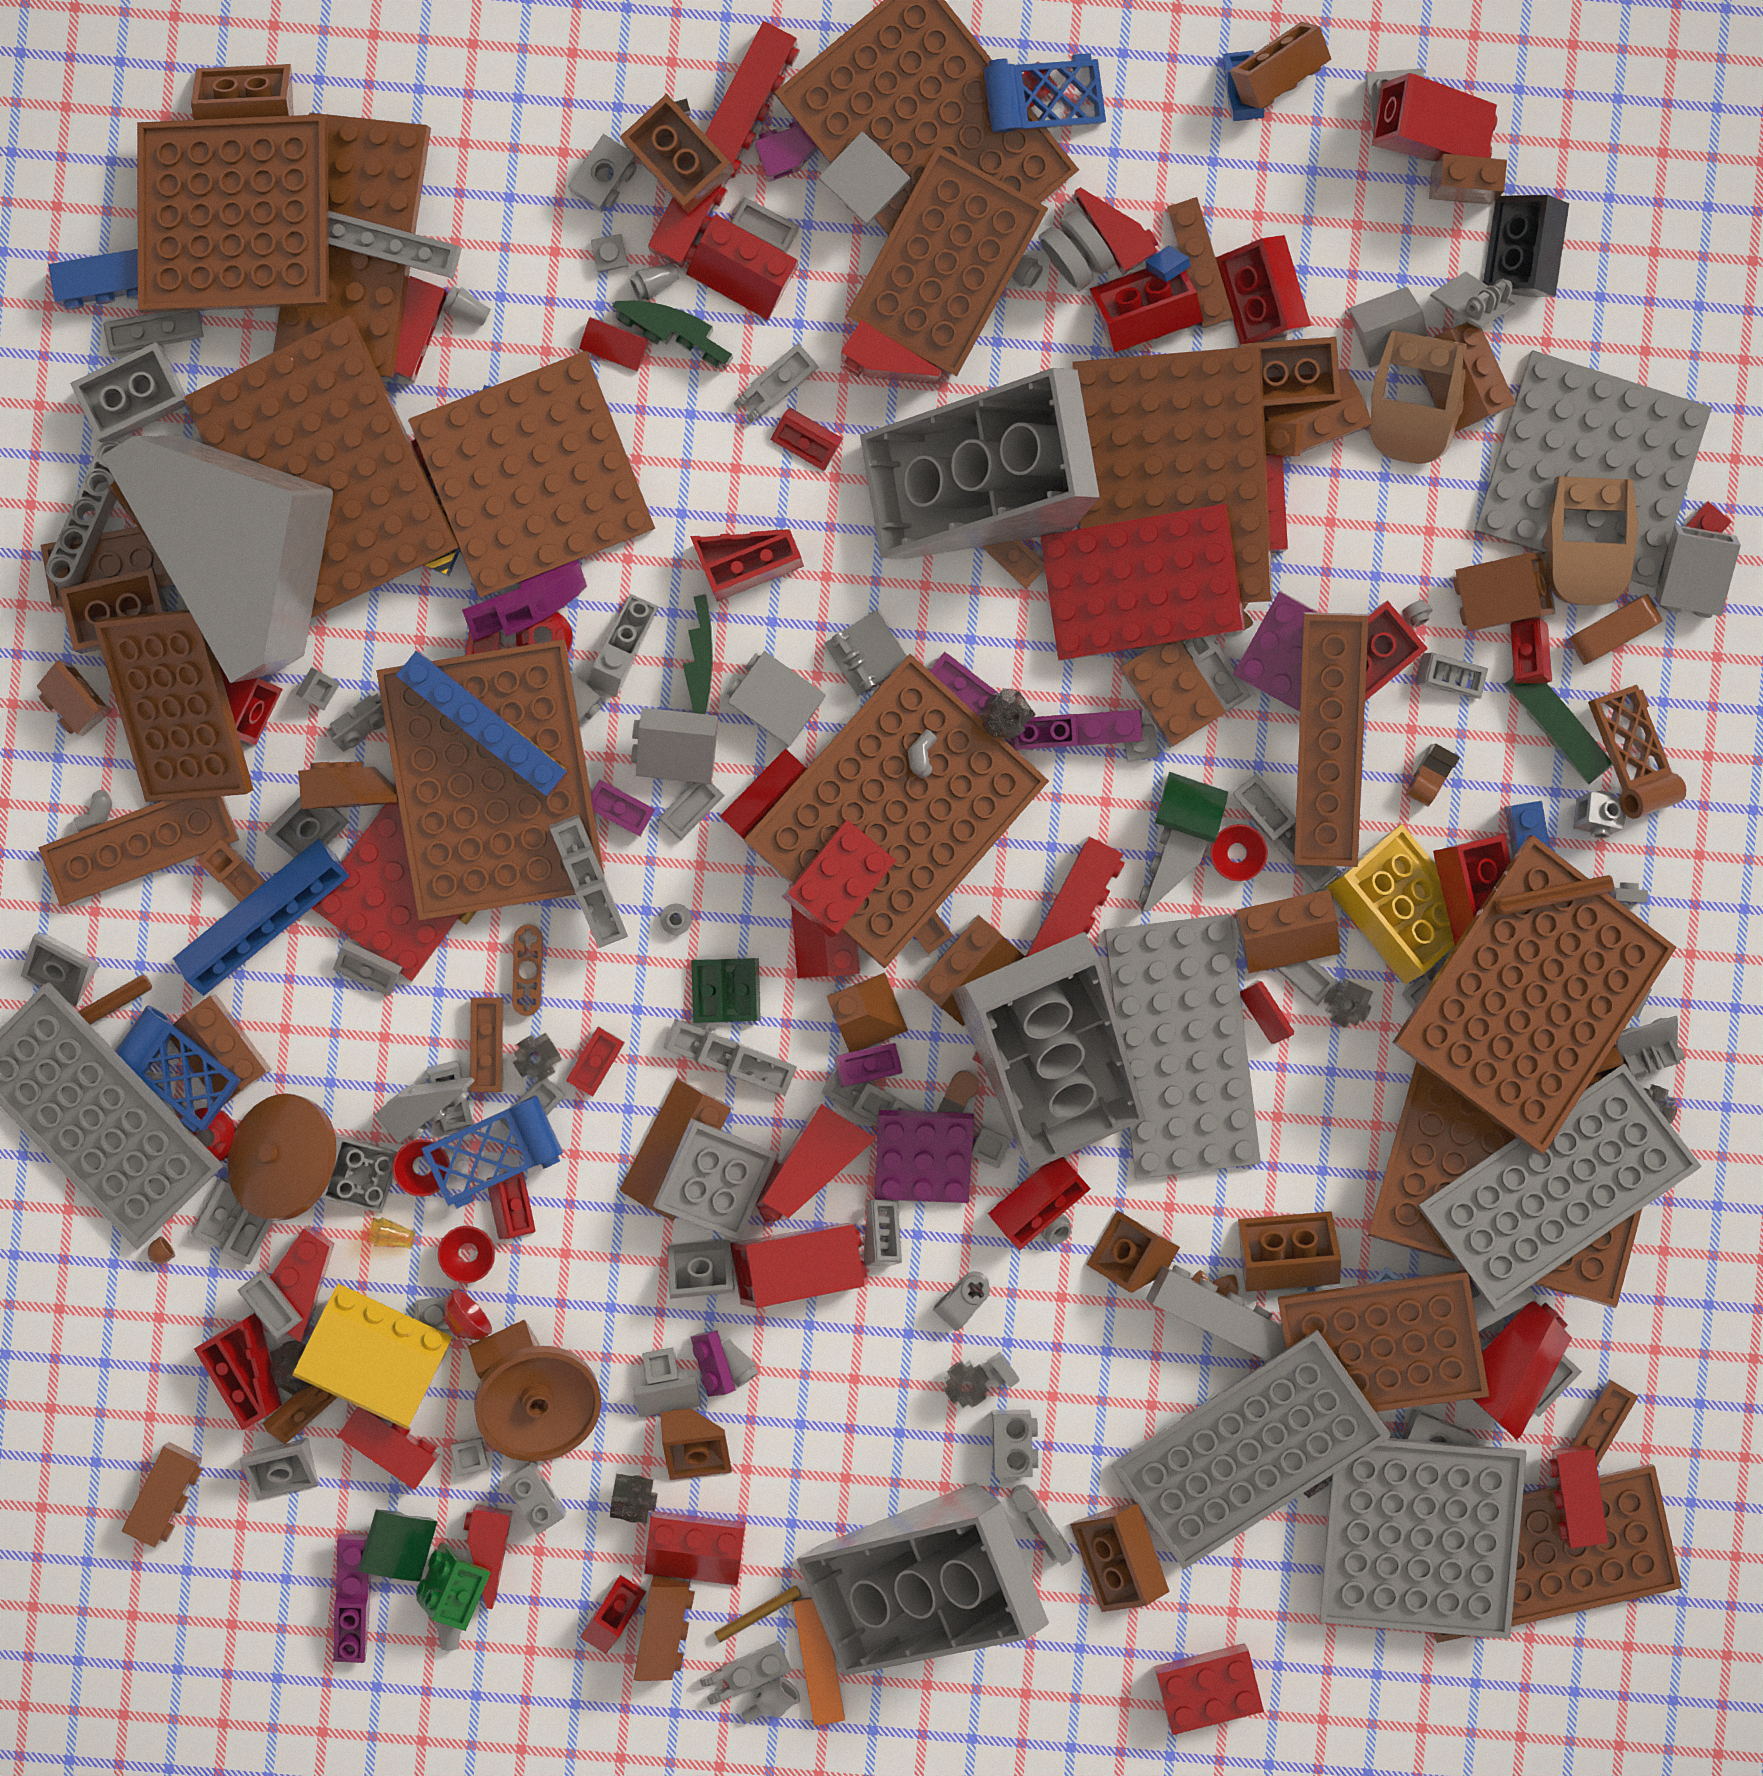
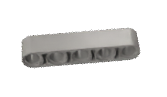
M105 441L97 449L47 562L46 573L59 589L79 585L117 500L108 488L115 479L101 456L118 446L120 443L117 441ZM108 482V486L104 491L95 492L98 484ZM96 511L91 520H82L86 512ZM83 539L82 545L79 548L70 549V545L74 540ZM65 567L70 568V572L66 577L57 578L61 569Z

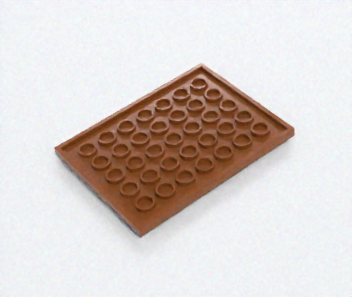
M883 0L773 93L830 164L863 131L911 178L910 182L874 218L888 236L936 146L1039 203L1079 171V168L1047 128L992 133L983 69L989 66V61L992 59L945 0ZM1028 105L1026 108L1028 122L1037 121V115Z
M351 315L184 396L186 399L185 403L205 445L328 487L333 491L311 619L460 548Z
M1250 346L1074 361L1073 369L1078 370L1100 497L1080 520V529L1226 504L1241 603L1273 601L1261 347Z
M565 639L432 661L569 771L549 796H545L399 679L396 675L403 666L376 670L418 920L576 895L549 825L577 814L581 818L604 874Z
M909 654L743 841L790 884L795 881L837 827L846 820H849L897 860L841 929L879 965L886 968L1049 780L914 656ZM928 729L938 740L927 751L932 772L928 777L920 778L910 769L908 750L920 735Z
M1530 835L1524 840L1392 1043L1535 1152L1544 1154L1677 947L1608 893L1499 915L1495 906L1497 898L1589 879L1534 835Z
M1417 1061L1415 1062L1368 1236L1457 1262L1421 1213L1418 1206L1517 1137ZM1642 1209L1533 1285L1616 1308Z

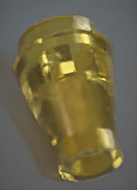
M382 1216L380 1219L373 1217L367 1242L373 1243L374 1247L411 1249L415 1230H410Z

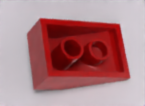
M862 320L841 351L843 368L858 378L863 374L868 378L938 384L941 379L942 371Z

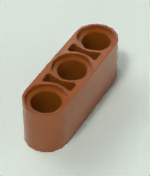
M1645 594L1575 633L1568 639L1582 664L1586 665L1653 628L1663 620L1649 595Z

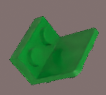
M440 1543L437 1551L435 1550L430 1556L429 1570L425 1580L422 1579L418 1584L416 1600L431 1620L466 1631L490 1576V1571L459 1560L448 1545Z

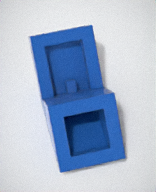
M1254 50L1223 54L1228 105L1233 122L1264 118V108H1256L1241 102L1230 72L1231 69L1255 54Z

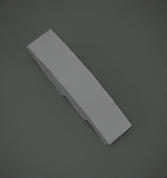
M1257 773L1233 793L1234 797L1314 892L1321 889L1339 873L1336 866L1294 865L1296 817Z
M579 814L549 825L551 834L562 857V862L598 948L627 938L628 934Z
M676 1018L663 1047L786 1096L797 1066Z
M836 1067L822 1090L824 1095L877 1124L879 1110L919 1111L869 1082L841 1088Z

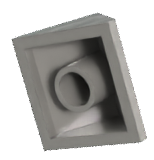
M1408 287L1348 308L1369 368L1380 364L1392 330L1427 336L1423 311Z
M299 797L266 830L265 834L295 858L318 838L328 845L349 821L336 808L301 809V799Z
M39 933L32 937L21 977L40 987L50 982L69 1003L76 1006L100 963L45 933Z
M730 1240L668 1246L670 1299L734 1293L735 1285Z
M308 1438L249 1451L240 1458V1465L257 1500L319 1486Z

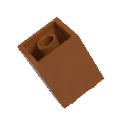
M1526 553L1455 569L1456 577L1453 578L1456 594L1461 595L1463 605L1460 608V618L1462 624L1467 626L1468 631H1476L1556 614L1551 588L1547 581L1544 553Z

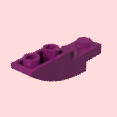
M578 559L519 582L521 587L519 589L462 609L473 641L501 630L504 631L507 637L542 621L567 605L587 587Z
M1140 709L1013 718L1015 750L1143 741L1142 711Z
M339 1534L337 1538L333 1662L365 1663L371 1574L360 1572L358 1568L368 1535Z

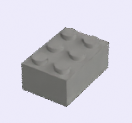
M157 342L70 383L97 440L101 443L110 440L114 441L187 406L184 397L186 394L163 347Z

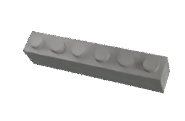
M1175 1264L1172 1269L1162 1265L1146 1297V1300L1151 1304L1266 1361L1271 1360L1286 1350L1282 1322L1279 1323L1271 1319L1273 1313L1258 1305L1255 1306L1254 1310L1244 1306L1245 1299L1232 1292H1228L1227 1296L1216 1292L1218 1289L1217 1285L1203 1278L1198 1283L1189 1278L1191 1275L1189 1271Z

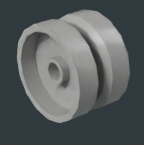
M1073 209L1061 218L1063 232L1056 227L1050 226L1038 236V239L1061 275L1075 290L1080 292L1093 281L1091 269L1096 273L1103 274L1115 265V260L1091 223L1078 210Z

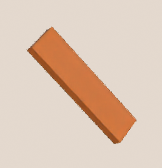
M808 1597L794 1600L793 1606L814 1726L845 1721L834 1652L813 1599Z

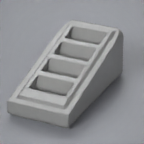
M1433 652L1423 653L1416 683L1481 699L1488 668ZM1445 666H1449L1446 682H1444L1442 679ZM1459 668L1462 669L1459 683L1458 685H1455L1456 676ZM1470 671L1474 672L1471 689L1466 688Z
M457 1060L427 1068L430 1083L463 1079ZM454 1074V1078L437 1081V1078ZM466 1097L457 1106L453 1104L445 1107L448 1110L446 1114L463 1110V1116L447 1119L445 1114L439 1119L443 1132L473 1125L468 1098Z
M868 1200L864 1243V1262L866 1266H892L902 1263L898 1200ZM878 1211H888L887 1217L878 1216ZM879 1224H887L886 1229H879ZM880 1237H886L885 1242H880ZM881 1250H885L884 1255H881Z

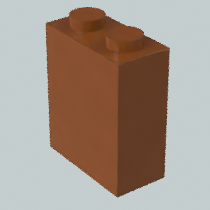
M1443 154L1431 170L1429 199L1491 205L1504 192L1507 160Z

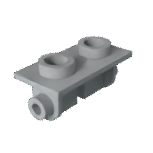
M378 693L374 696L368 695V697L353 707L358 714L357 718L353 719L347 711L337 720L330 723L331 727L326 731L330 735L331 740L343 752L354 748L362 741V738L373 730L380 729L385 725L382 701Z

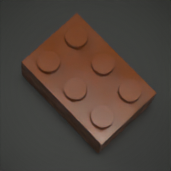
M667 93L620 136L627 149L688 214L735 172L731 162Z
M1181 641L1155 645L1119 668L1170 748L1226 713Z

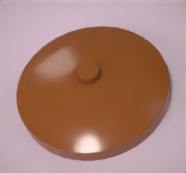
M285 1093L273 1095L260 1101L244 1116L235 1131L228 1153V1178L235 1198L245 1210L261 1218L283 1221L301 1215L317 1202L329 1184L336 1161L335 1132L326 1112L317 1103L308 1098Z
M531 1346L505 1355L495 1362L483 1375L474 1397L475 1418L478 1429L485 1441L497 1452L509 1458L529 1462L554 1459L578 1447L593 1431L601 1411V1393L592 1369L576 1354L554 1346Z

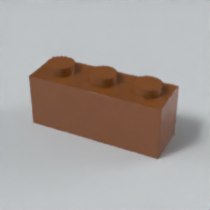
M1301 21L1231 69L1230 72L1241 102L1261 109L1270 106L1274 99L1282 93L1296 88L1298 82L1308 75L1319 72L1322 68L1321 66L1331 60V56L1321 27Z
M171 1442L165 1444L121 1532L154 1548L161 1541L167 1543L175 1528V1525L171 1524L175 1513L181 1514L188 1502L189 1497L185 1493L189 1485L195 1486L201 1476L203 1469L199 1465L202 1458Z

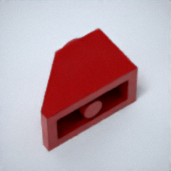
M619 1575L591 1617L580 1638L604 1654H607L622 1634L646 1591L622 1575Z

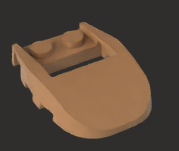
M1395 330L1391 331L1374 378L1371 396V421L1373 424L1370 425V435L1374 445L1382 454L1399 461L1423 464L1433 462L1446 453L1456 432L1455 427L1459 416L1463 411V391L1466 369H1463V351L1467 350L1466 343ZM1390 364L1452 375L1445 409L1384 398Z
M1555 477L1554 484H1557L1554 501L1550 502L1549 518L1547 530L1544 533L1543 547H1546L1547 564L1545 565L1549 586L1559 599L1570 604L1594 606L1610 604L1625 592L1630 583L1639 528L1633 480ZM1564 510L1626 512L1625 544L1563 541Z

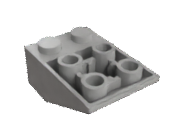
M335 1132L337 1150L335 1166L329 1184L320 1198L382 1213L393 1179V1161L397 1151Z

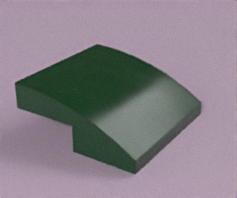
M1169 771L1158 806L1155 823L1215 843L1222 822L1228 791Z
M759 958L691 960L693 1023L761 1021Z
M376 1509L358 1570L363 1573L387 1578L420 1582L438 1521L430 1517L408 1516L399 1511Z

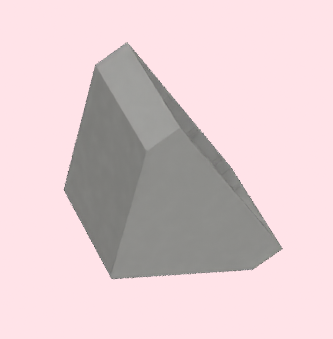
M1050 368L860 435L880 558L908 559L1071 531L1100 498L1078 370Z
M180 435L132 436L101 455L230 683L273 675L304 656L333 498V491L330 488Z
M1085 932L951 990L1015 1142L1030 1171L1146 1120L1101 960Z
M977 1483L967 1485L823 1543L797 1559L843 1676L1026 1640L1049 1624L1001 1502Z

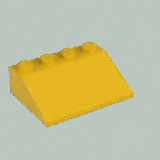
M1400 824L1358 859V867L1346 868L1326 886L1327 889H1330L1332 896L1404 984L1425 974L1455 946L1437 867L1403 824Z
M338 1283L292 1376L408 1429L447 1353L452 1336Z

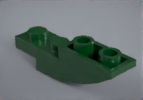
M615 301L612 306L613 310L618 313L615 317L618 321L630 328L635 324L643 329L642 336L656 345L660 341L667 345L673 335L677 337L675 340L677 344L690 352L693 348L704 354L701 359L716 369L719 365L727 369L733 359L732 353L709 339L714 331L713 326L689 313L666 305L645 301Z

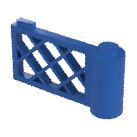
M1091 53L1074 54L1071 56L1072 61L1014 65L1008 64L1006 58L989 61V66L985 67L983 72L992 133L1105 123L1106 116L1098 59H1092ZM1089 67L1091 81L1085 87L1075 75L1080 68ZM1053 70H1057L1066 78L1059 89L1047 79ZM1022 72H1030L1038 80L1032 91L1023 85ZM1070 83L1082 93L1075 104L1063 94ZM1042 85L1054 95L1047 106L1035 96ZM1085 98L1094 104V117H1088L1079 109ZM1058 100L1070 109L1064 119H1060L1052 111ZM1030 102L1043 112L1037 121L1028 122L1026 108Z
M149 1005L144 1008L115 1050L152 1091L183 1115L180 1121L193 1132H197L199 1129L201 1131L207 1130L241 1081L232 1071L173 1025L170 1018ZM174 1035L180 1040L181 1053L168 1056L166 1044ZM199 1055L203 1059L204 1072L190 1074L189 1057ZM182 1058L183 1076L170 1078L168 1060ZM161 1062L163 1079L153 1081L146 1075V1072L153 1063ZM222 1074L229 1082L222 1092L213 1093L211 1075ZM204 1077L206 1094L193 1096L191 1079ZM184 1080L186 1098L175 1099L172 1096L171 1082ZM207 1099L208 1112L201 1120L195 1115L193 1101Z
M537 1095L422 1148L447 1205L454 1204L456 1209L473 1202V1194L540 1164L545 1169L560 1162L558 1156L563 1153ZM502 1118H506L511 1129L506 1141L488 1135L492 1124ZM488 1125L486 1133L477 1131ZM473 1133L484 1137L478 1154L460 1148L464 1136ZM512 1134L518 1145L510 1143ZM459 1139L457 1146L448 1144ZM487 1139L505 1145L499 1162L481 1156ZM442 1146L454 1150L449 1168L437 1164L431 1151ZM511 1147L521 1151L526 1163L515 1168L503 1164L502 1161L507 1148ZM458 1152L476 1158L470 1175L452 1169ZM479 1160L497 1166L493 1178L484 1181L473 1177ZM500 1167L508 1170L498 1175ZM439 1169L447 1172L445 1179H443ZM450 1173L468 1179L464 1191L452 1197L446 1186ZM471 1181L479 1183L478 1185L469 1188Z

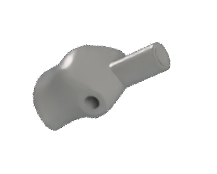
M783 1677L774 1682H766L754 1694L753 1700L756 1705L742 1712V1717L746 1723H750L764 1714L779 1718L791 1706L800 1702L799 1692L789 1680Z

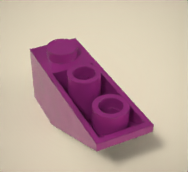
M796 121L790 123L787 130L777 132V129L766 131L759 135V140L755 141V147L768 182L798 172L818 150Z

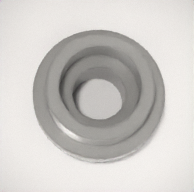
M1419 600L1402 610L1403 619L1408 625L1412 624L1413 627H1418L1430 619L1428 615L1433 610L1430 605H1426L1424 600Z
M675 903L664 908L660 916V922L663 929L669 934L680 935L691 926L692 916L687 907ZM673 913L681 915L682 922L679 925H673L670 922V916Z
M1062 1214L1041 1232L1042 1237L1053 1244L1062 1243L1071 1234L1070 1220L1066 1215Z

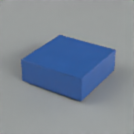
M1167 246L1145 261L1147 270L1165 282L1170 281L1190 267L1189 257L1171 246Z

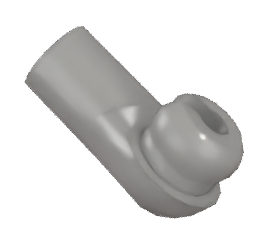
M928 729L920 735L908 750L910 769L920 778L928 777L932 772L927 751L938 740Z
M98 790L94 792L89 813L74 818L78 832L105 823L108 820L112 808V800L106 791Z

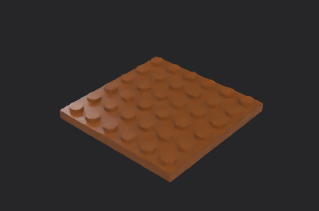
M325 114L137 122L138 310L141 313L329 305L328 118Z
M586 351L408 419L479 598L655 529Z

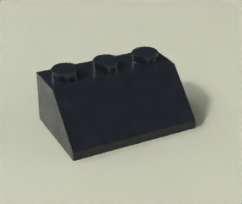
M1550 195L1499 196L1495 200L1483 283L1488 286H1494L1495 282L1499 279H1505L1512 283L1511 294L1527 297H1556L1569 203Z

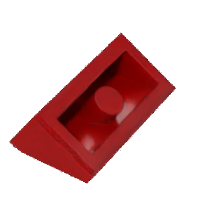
M589 317L579 349L638 372L649 341Z
M788 408L770 440L825 471L843 438L798 411Z
M1540 617L1511 623L1514 682H1552L1547 623Z
M1256 980L1240 991L1241 999L1271 1044H1276L1294 1035L1295 1031L1262 981Z
M524 1172L488 1187L499 1239H510L536 1232Z

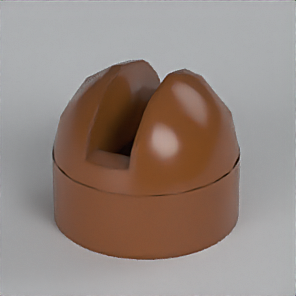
M160 1236L150 1244L148 1257L155 1264H163L174 1258L175 1252L169 1242Z

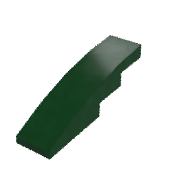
M703 594L693 597L700 628L688 630L695 661L683 664L693 712L697 714H707L713 672L712 625L707 596Z
M1514 676L1505 683L1508 691L1526 709L1527 715L1547 735L1548 741L1588 785L1613 766L1611 760L1547 683H1515Z

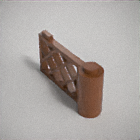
M1634 685L1589 701V707L1623 790L1620 795V805L1624 814L1629 818L1637 819L1682 802L1686 797L1687 789L1685 782L1678 774L1671 771L1647 708L1650 706L1643 689L1639 690L1638 685ZM1626 695H1630L1634 705L1633 712L1623 706ZM1604 703L1613 709L1611 719L1605 716L1601 704ZM1620 715L1630 720L1628 731L1618 725ZM1637 725L1643 728L1645 733L1644 741L1635 736ZM1616 733L1625 739L1623 749L1618 747L1614 737ZM1632 744L1642 750L1639 759L1630 754ZM1649 755L1655 758L1658 771L1646 765ZM1627 762L1637 768L1633 780H1630L1626 769Z

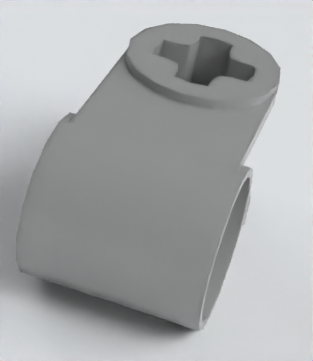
M969 1272L953 1289L948 1291L939 1300L933 1311L955 1331H958L968 1322L983 1302L987 1300L990 1293L987 1277L981 1272ZM972 1282L976 1285L981 1282L982 1292L973 1291L970 1293L969 1283Z

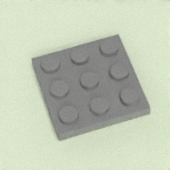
M691 1118L653 1206L656 1209L740 1240L778 1153Z

